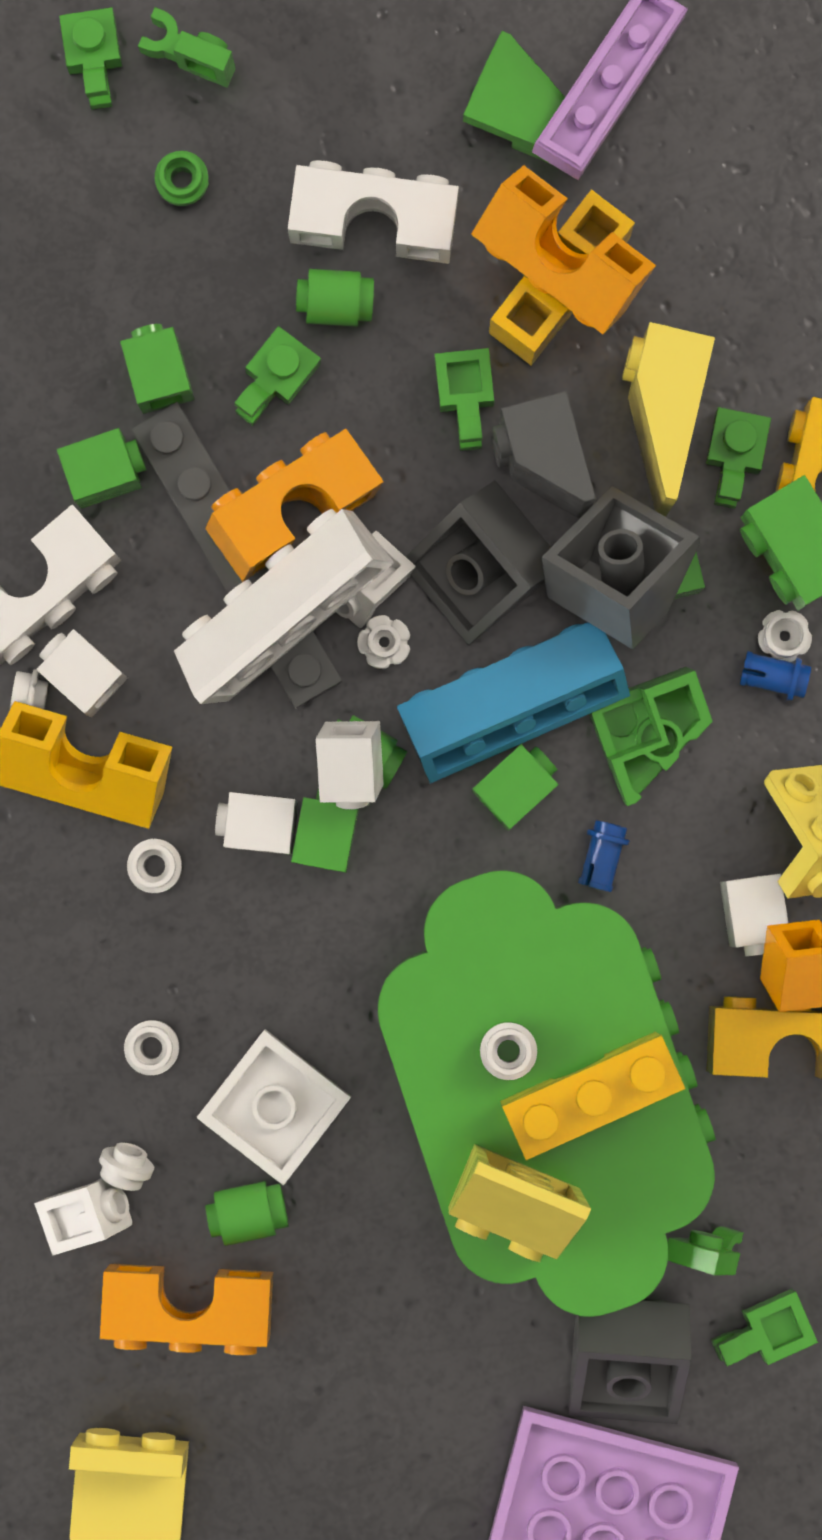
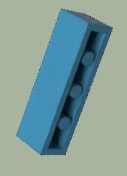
M587 622L585 624L569 626L559 635L535 646L521 647L515 650L509 657L487 667L471 669L461 675L459 679L439 688L421 691L412 696L409 701L396 707L431 784L630 696L624 668L606 633Z

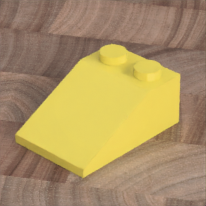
M650 322L643 338L637 336L633 338L631 348H629L622 380L631 382L628 400L656 512L667 516L678 498L715 337Z
M476 1144L473 1146L448 1207L449 1215L458 1218L455 1225L456 1228L484 1240H487L490 1232L511 1240L508 1247L509 1250L536 1262L541 1261L543 1254L557 1260L586 1222L591 1211V1207L580 1188Z

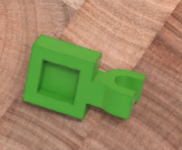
M113 8L59 15L66 66L69 74L83 73L85 93L87 98H89L91 110L113 107L107 69L122 67Z
M154 7L151 14L152 23L157 27L165 29L167 33L160 41H153L142 36L138 44L140 53L157 59L167 58L177 62L180 69L228 88L236 69L232 51L227 49L228 45L220 38L206 32H199L197 37L181 31L179 34L177 23L172 15Z
M278 326L245 367L246 374L256 381L251 383L235 401L234 404L238 407L235 410L236 414L253 426L275 396L289 405L321 365V358Z
M489 348L436 353L435 367L440 412L457 410L460 451L482 449L479 408L493 407L495 402Z
M721 407L717 408L706 458V464L721 467L714 505L735 509L737 502L741 500L745 477L744 472L757 475L760 473L770 428V417Z
M720 1226L712 1234L691 1230L689 1238H668V1261L711 1275H735L740 1253L732 1251V1248L736 1243L740 1244L742 1242L744 1232Z
M789 1289L742 1310L748 1325L747 1327L729 1331L710 1339L718 1359L724 1361L726 1366L732 1365L758 1351L763 1362L770 1365L818 1343L797 1292L793 1289Z

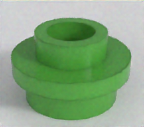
M175 151L166 155L158 163L155 170V184L164 200L173 205L187 206L203 197L208 188L209 175L206 165L197 155L188 151ZM180 172H187L192 176V181L187 187L178 188L172 183L174 176Z

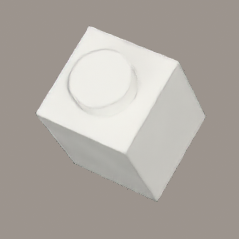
M74 629L67 637L63 633L57 634L44 647L39 655L44 662L36 669L84 714L91 718L128 679L125 674Z
M380 721L325 722L316 737L320 802H336V806L342 809H359L369 805V802H375L384 785Z
M229 792L228 804H218L215 835L224 836L223 847L292 855L298 801L289 798Z
M781 874L720 882L729 946H744L745 956L762 955L764 953L768 925L788 923L784 892L777 882Z

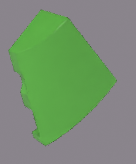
M501 31L463 114V122L512 142V149L547 162L532 153L535 142L565 99V96L512 35Z
M683 667L628 688L629 697L589 714L612 776L626 806L637 803L641 798L639 794L663 769L667 771L679 758L682 748L690 740L697 739L713 722L697 674L693 669Z

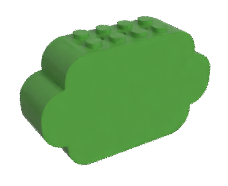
M492 871L455 883L435 899L427 913L424 925L426 950L404 959L390 972L384 982L378 1001L380 1027L454 1249L463 1264L474 1274L485 1280L500 1284H514L536 1278L544 1294L556 1306L571 1314L586 1317L601 1316L637 1304L649 1296L663 1278L668 1262L666 1233L688 1225L702 1213L710 1200L715 1181L714 1164L707 1143L716 1140L705 1108L701 1109L699 1104H693L689 1089L698 1087L689 1058L687 1055L683 1056L681 1051L677 1053L675 1051L671 1036L679 1034V1028L669 1001L658 1000L653 982L661 980V975L651 948L640 947L632 927L617 912L599 904L582 902L567 903L555 907L552 899L542 886L523 874L512 871ZM504 1022L517 1023L525 1027L532 1034L537 1045V1058L534 1066L526 1075L514 1080H503L493 1076L483 1065L480 1056V1045L484 1035L493 1026ZM653 1032L662 1035L686 1089L528 1160L525 1159L502 1108L501 1100L548 1079H557L583 1069L602 1059L604 1054ZM512 1040L501 1042L497 1049L499 1058L507 1062L516 1059L519 1055L518 1044ZM474 1144L580 1188L591 1207V1211L586 1222L557 1260L543 1254L541 1261L536 1262L509 1250L508 1247L511 1242L509 1239L490 1232L487 1240H484L455 1227L458 1218L449 1215L448 1207Z

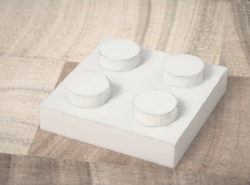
M265 1029L203 1108L197 1119L284 1185L350 1100L351 1095Z

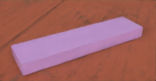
M630 0L535 142L532 153L579 180L684 20L688 8L674 0Z

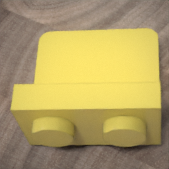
M822 765L772 770L765 778L764 785L803 846L777 882L788 899L810 895L820 898L822 897Z
M91 1428L86 1430V1433H79L71 1445L69 1469L75 1470L70 1540H181L189 1441L175 1440L176 1437L174 1435L159 1432L144 1433L142 1437L120 1436L119 1431L109 1428Z

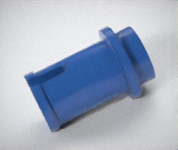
M747 651L744 668L765 673L743 669L740 685L787 694V700L790 701L793 700L794 696L804 698L810 678L811 666L801 664L802 659L796 658L795 663Z
M596 820L593 830H587V835L591 836L582 874L578 880L579 884L612 892V884L623 845H629L630 842L629 839L625 838L626 827Z

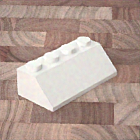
M329 509L321 514L307 527L310 536L294 549L289 544L277 551L265 563L269 570L254 584L249 579L240 583L224 597L223 601L227 606L212 619L208 615L202 616L182 633L186 641L174 650V653L193 696L200 704L230 701L394 563L353 511L341 509L336 513L333 509Z

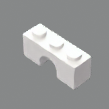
M311 161L309 167L296 165L288 222L290 243L343 250L345 234L349 223L361 213L376 211L388 216L397 227L396 257L450 263L459 186L449 185V181L446 178L436 175H419L416 181L395 178L394 172L382 168H365L363 174L341 171L342 167L329 161Z
M73 504L31 539L44 555L48 565L47 579L42 588L31 596L18 598L8 595L0 586V665L5 661L12 665L22 659L35 645L31 640L32 637L46 625L51 629L61 625L75 612L76 607L72 603L88 589L92 594L97 593L117 575L114 567L121 559Z

